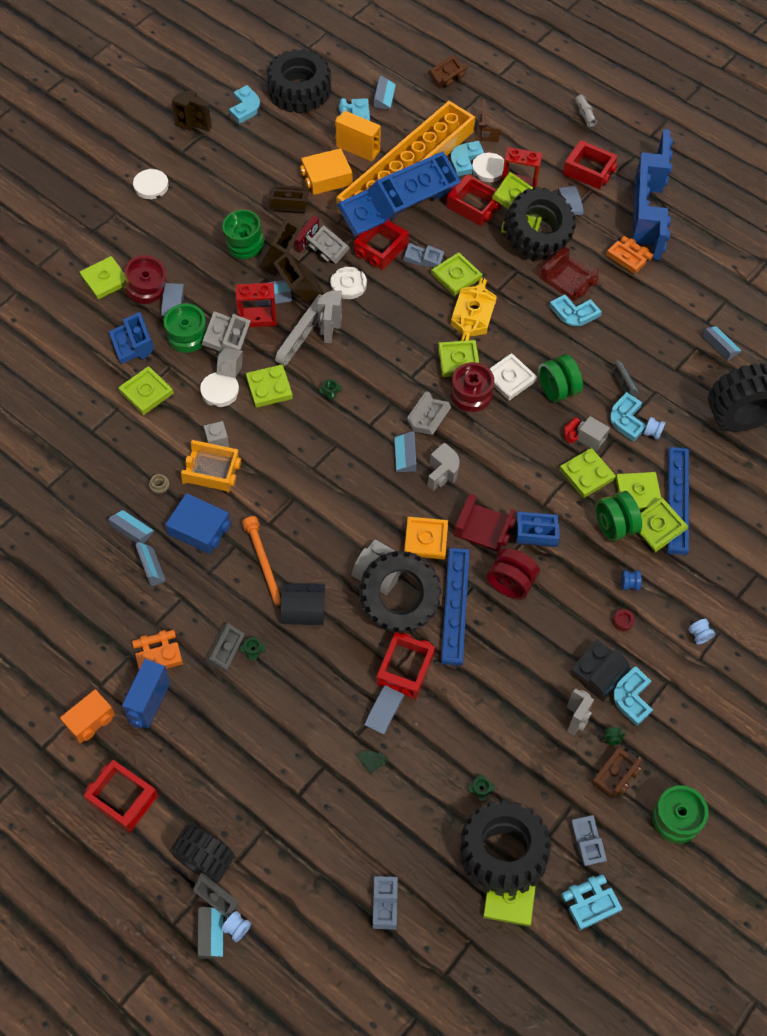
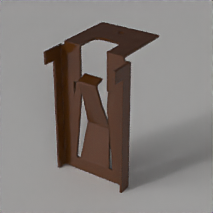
M482 99V112L478 114V137H475V140L498 142L501 129L485 127V99ZM483 127L484 131L490 132L489 137H483Z

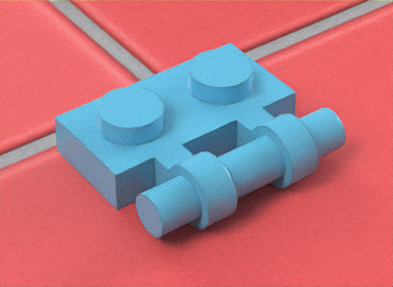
M344 98L340 99L338 108L341 114L345 110L370 121L368 99H351V104L346 103Z
M603 874L597 877L591 876L586 879V882L578 886L574 884L568 887L567 891L561 893L564 902L573 899L576 903L569 907V911L579 931L622 911V907L612 888L602 891L600 886L606 883ZM591 890L594 896L584 900L581 894Z

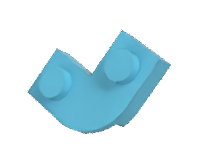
M248 85L233 92L234 98L240 104L230 108L229 112L240 124L258 113L260 99Z
M479 141L461 144L452 150L450 162L457 176L473 174V167L470 161L484 153Z
M566 295L551 301L549 305L561 321L571 326L585 325L600 317L602 313L591 299L576 307Z
M626 392L613 406L610 420L617 431L634 442L645 431L647 425L633 416L641 407L642 402Z
M635 666L618 682L614 690V702L617 708L637 727L652 713L653 709L638 696L650 685L651 680Z

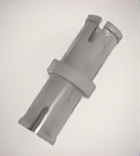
M585 95L577 96L575 102L579 107L580 115L584 117L588 127L595 126L597 119L592 112V106L588 104Z

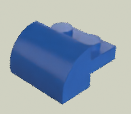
M138 312L123 319L124 325L109 331L117 356L122 364L138 356L143 360L153 351L154 346L141 312Z
M517 512L516 544L558 547V515Z

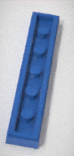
M669 447L667 503L688 525V529L667 544V553L688 555L689 449Z
M449 548L441 664L463 665L470 549Z

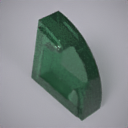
M364 751L357 755V758L369 774H372L388 762V758L381 753Z

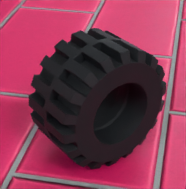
M191 825L184 827L170 849L173 857L182 865L198 875L201 873L205 874L213 882H220L235 858L234 853L226 844L210 833Z

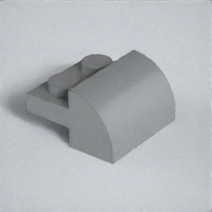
M341 290L329 291L318 300V327L321 328V335H324V343H332L333 328L341 329Z
M214 311L201 345L219 351V354L224 347L240 350L251 320L235 314L231 318Z
M374 540L368 549L364 548L354 565L352 576L361 581L363 572L372 561L383 554L394 552L395 550ZM402 571L389 574L381 584L380 593L387 596L396 585Z

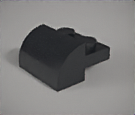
M283 583L281 624L324 625L325 584Z
M597 639L571 668L570 672L587 685L586 689L604 702L616 688L618 682L630 671V666L626 658L617 649L612 651Z

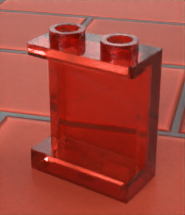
M563 247L542 267L540 279L575 302L579 297H583L589 287L596 285L599 279V269L595 268L592 272L571 259L569 257L570 249Z

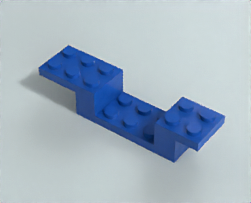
M663 129L657 154L641 152L634 188L632 239L636 241V244L653 245V259L660 260L662 253L666 251L667 242L665 241H669L670 230H667V227L670 226L671 216H668V208L649 206L647 198L650 192L662 193L664 186L668 185L669 176L667 174H671L672 163H669V161L672 159L673 151L670 148H672L673 138L670 137V130Z
M442 151L376 180L366 191L339 202L337 207L356 237L395 219L405 209L431 197L436 200L449 194L461 181L447 156Z

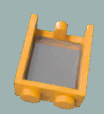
M192 440V452L186 458V470L181 471L182 484L190 483L229 493L231 486H234L236 482L235 471L236 469L239 470L242 459L239 458L238 449Z

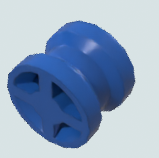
M622 570V591H627L628 589L640 591V570H634L633 572Z

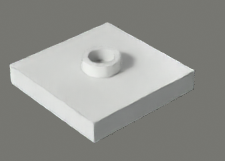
M512 353L490 368L494 375V387L508 401L537 381V376Z

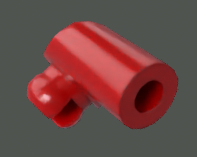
M574 417L563 428L564 438L569 443H574L578 439L575 429L580 425L581 421L577 417Z

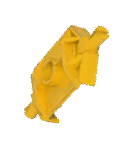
M480 278L478 285L465 287L460 291L451 319V326L463 334L461 341H469L470 336L487 334L497 297L485 289L487 283L485 278L484 280ZM471 305H476V306H478L479 308H478V309H472V308H470V306H471Z

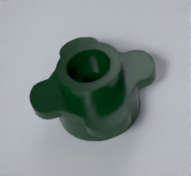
M333 379L326 380L323 383V387L319 388V392L327 395L329 399H335L336 394L342 391V386L338 385Z
M255 636L249 637L244 645L240 647L241 653L247 654L251 661L256 660L257 656L266 650L265 644H261Z
M619 727L608 728L603 731L604 739H602V743H608V745L620 744L626 734Z
M478 775L474 783L468 786V791L474 793L478 800L482 802L486 801L487 795L495 790V785L490 783L484 775Z

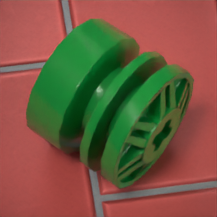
M236 210L224 219L222 224L228 251L232 256L239 259H250L257 256L263 250L264 238L260 219L254 212L250 210Z

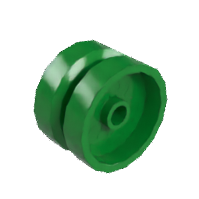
M187 303L178 304L170 308L164 317V327L167 342L171 348L184 353L200 349L203 346L201 344L207 331L203 311L199 307Z
M564 354L556 357L554 361L548 360L539 365L538 375L541 386L548 399L553 403H558L565 400L567 396L572 397L582 392L583 380L581 372L570 355Z
M622 491L614 494L612 498L608 496L596 501L595 511L597 520L603 534L609 541L614 542L624 538L625 535L631 536L641 532V512L634 497L629 492Z
M677 785L668 788L660 796L652 812V823L656 832L663 839L672 843L684 844L692 841L706 825L709 817L708 805L704 797L697 790L688 786Z

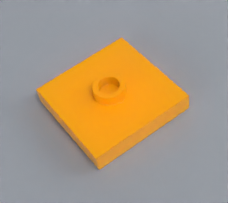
M408 517L404 551L415 553L424 558L445 559L448 520Z

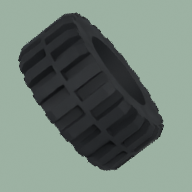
M292 49L289 52L287 50L282 55H277L267 68L269 96L276 105H279L283 110L287 109L288 112L297 111V113H302V111L310 112L312 109H318L320 104L323 105L327 101L331 92V70L327 61L321 55H316L314 51H306V49ZM298 79L307 80L305 82H292Z
M533 187L532 190L528 188L516 196L505 214L503 230L506 231L505 237L511 241L509 243L511 247H515L517 249L516 252L519 254H525L526 258L531 259L534 257V260L550 259L558 255L573 237L574 229L576 228V222L574 221L576 218L575 213L571 212L572 207L570 203L567 204L566 198L560 197L558 192L554 190L553 192L549 191V188L544 187L543 189ZM537 214L544 217L551 225L552 233L543 234L534 230L528 223L526 215Z
M754 363L750 366H741L737 370H731L727 375L724 374L720 377L719 381L713 384V387L709 390L707 401L719 427L729 432H741L742 430L749 431L752 428L761 427L760 425L767 424V364L760 363L758 365Z
M394 551L377 557L368 565L362 574L359 584V599L364 612L376 625L390 632L405 633L417 630L418 627L424 626L430 618H433L436 608L440 605L439 599L440 594H442V588H440L439 576L436 575L435 569L426 559L412 552ZM398 571L407 572L412 575L418 582L420 589L416 604L409 610L402 612L387 608L380 597V587L383 580L389 574Z
M501 800L500 804H496L493 801L488 803L486 808L484 806L477 808L476 814L473 813L468 817L467 824H464L462 830L460 859L464 865L466 875H472L471 881L476 886L479 884L483 885L482 890L488 893L490 890L496 891L495 895L502 896L503 892H505L509 896H514L518 890L521 893L529 891L530 885L534 887L539 882L540 877H543L550 855L551 838L548 837L549 831L547 826L542 825V818L539 815L534 816L531 808H522L521 803L518 802L508 804V800ZM506 834L517 838L526 848L527 854L519 860L504 862L488 854L483 843L494 835Z

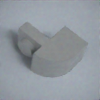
M444 442L431 454L430 465L436 469L428 477V487L433 491L438 487H442L447 480L453 484L458 477L459 457Z

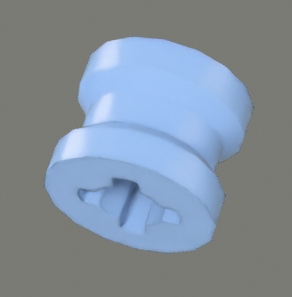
M650 417L644 435H651L654 439L659 440L666 422H658L655 418Z
M701 619L688 628L689 632L694 634L696 644H703L715 636L714 630L708 626L709 622L707 619Z
M235 911L225 921L221 930L232 935V940L238 942L249 930L251 922L242 919L241 914Z

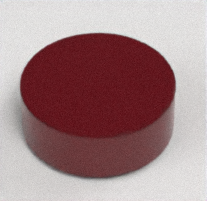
M627 609L618 610L613 617V625L620 631L630 630L635 622L633 613Z

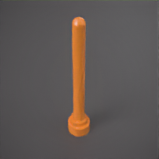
M256 516L247 517L242 521L244 531L250 534L273 602L276 606H280L281 596L258 534L260 526L258 518Z

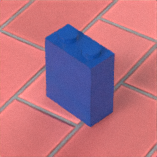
M186 493L165 526L169 536L211 554L212 550L219 546L223 533L228 532L231 522L229 512Z
M144 659L122 704L129 724L133 727L149 729L170 685L169 676L164 665Z

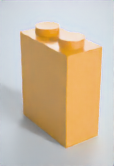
M345 110L336 118V147L372 162L380 152L381 126Z
M341 148L302 158L300 172L302 176H305L306 187L310 188L313 195L347 187L352 184V171Z

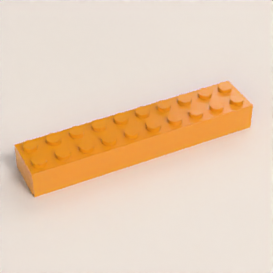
M448 101L336 197L337 204L366 191L376 180L442 151L447 156L474 132L475 116Z

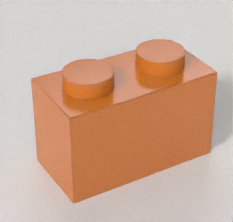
M95 689L62 715L60 719L67 730L81 744L84 740L91 739L95 731L101 726L108 725L115 716L112 707Z

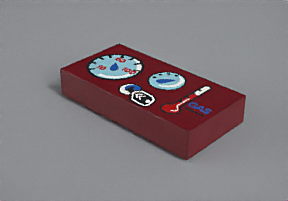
M312 216L300 230L294 242L296 252L301 253L307 246L309 240L306 237L308 235L313 238L319 231L318 217Z

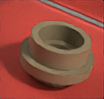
M162 474L154 475L149 482L151 491L157 494L166 492L170 486L168 478Z

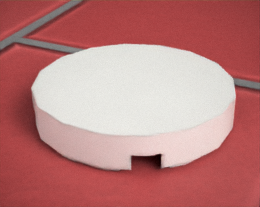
M494 153L478 155L472 164L474 176L479 177V180L483 182L499 181L503 175L504 159Z
M156 169L143 170L133 180L134 190L139 197L144 199H156V196H163L169 186L167 176L162 171Z
M344 267L338 269L331 276L330 285L332 291H342L343 299H354L365 292L367 279L362 271H358L357 268Z
M216 372L204 378L200 391L203 400L207 404L224 407L236 400L239 385L234 377L220 375Z

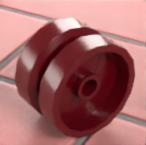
M145 255L134 257L128 261L125 267L124 290L127 296L141 304H150L162 297L166 281V269L163 263L154 257Z
M468 362L456 368L453 373L451 399L459 409L466 412L481 411L489 406L494 389V375L487 366L476 362Z
M503 548L497 554L494 564L487 571L486 579L492 588L500 594L512 599L522 600L527 597L531 590V584L535 583L539 576L540 569L536 562L525 553L512 548Z

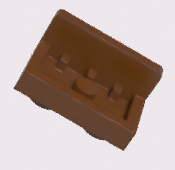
M452 55L430 69L428 74L440 89L444 86H450L454 79L457 78L459 80L465 76V71L469 66L467 64L462 66L455 55Z
M618 747L592 783L613 799L618 794L623 796L630 786L627 783L631 777L635 779L643 769L640 766L643 759L639 757L636 760Z

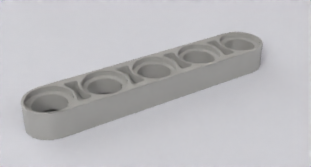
M321 294L316 297L278 350L275 358L277 363L286 366L318 322V300L322 296Z

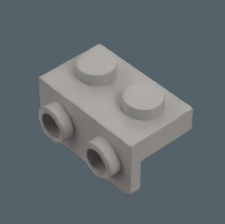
M324 225L313 238L309 235L306 237L310 242L308 245L315 252L321 251L322 254L320 256L327 262L331 260L334 264H337L350 249L347 244Z
M425 391L407 419L414 432L433 435L451 406L447 401L433 399L430 392Z
M576 688L573 690L567 705L568 709L575 712L567 730L573 736L576 735L578 730L583 731L586 727L588 719L592 714L590 708L594 701L587 692L579 691Z

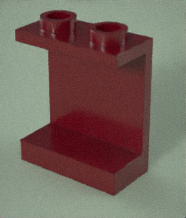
M469 494L455 525L454 536L499 552L502 546H507L510 537L507 533L509 529L513 530L517 520L514 518L515 510L511 509L508 516L476 505L477 496Z

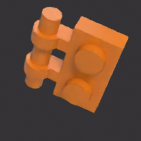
M623 236L621 241H617L609 248L606 256L634 274L646 264L647 260L650 261L654 256L649 252V249L639 246L634 239H629L626 236Z
M174 630L159 631V634L148 637L143 635L140 636V639L132 641L134 649L143 647L142 652L135 653L139 670L144 659L164 665L166 669L183 665L178 643L169 644L168 642L169 639L176 638ZM162 642L161 647L153 649L149 647L151 644Z

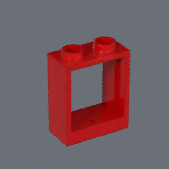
M580 140L565 161L563 174L600 190L604 184L608 183L611 173H615L618 167L616 163L618 156ZM582 157L604 165L605 168L599 173L578 163Z
M508 147L504 160L502 182L509 174L510 163L535 167L534 178L514 175L531 187H537L543 153Z
M467 174L461 180V183L447 195L446 207L482 226L491 219L492 214L496 210L498 211L502 205L492 198L497 191L496 189ZM470 192L489 202V204L483 211H480L463 202L462 199Z
M388 221L362 233L354 241V254L368 261L374 267L384 270L408 245L409 232ZM377 233L393 242L383 253L367 245Z
M274 283L236 284L238 316L251 320L249 327L277 326ZM270 300L271 307L243 308V301Z
M395 632L377 674L376 685L383 688L386 685L405 694V696L417 700L433 660L435 646L425 640L413 639L406 633L399 634ZM397 645L426 655L416 682L386 672Z
M112 760L110 764H106L101 769L98 779L88 785L84 798L88 804L130 833L158 798V794L155 788L115 760ZM116 772L143 790L124 816H121L96 798Z

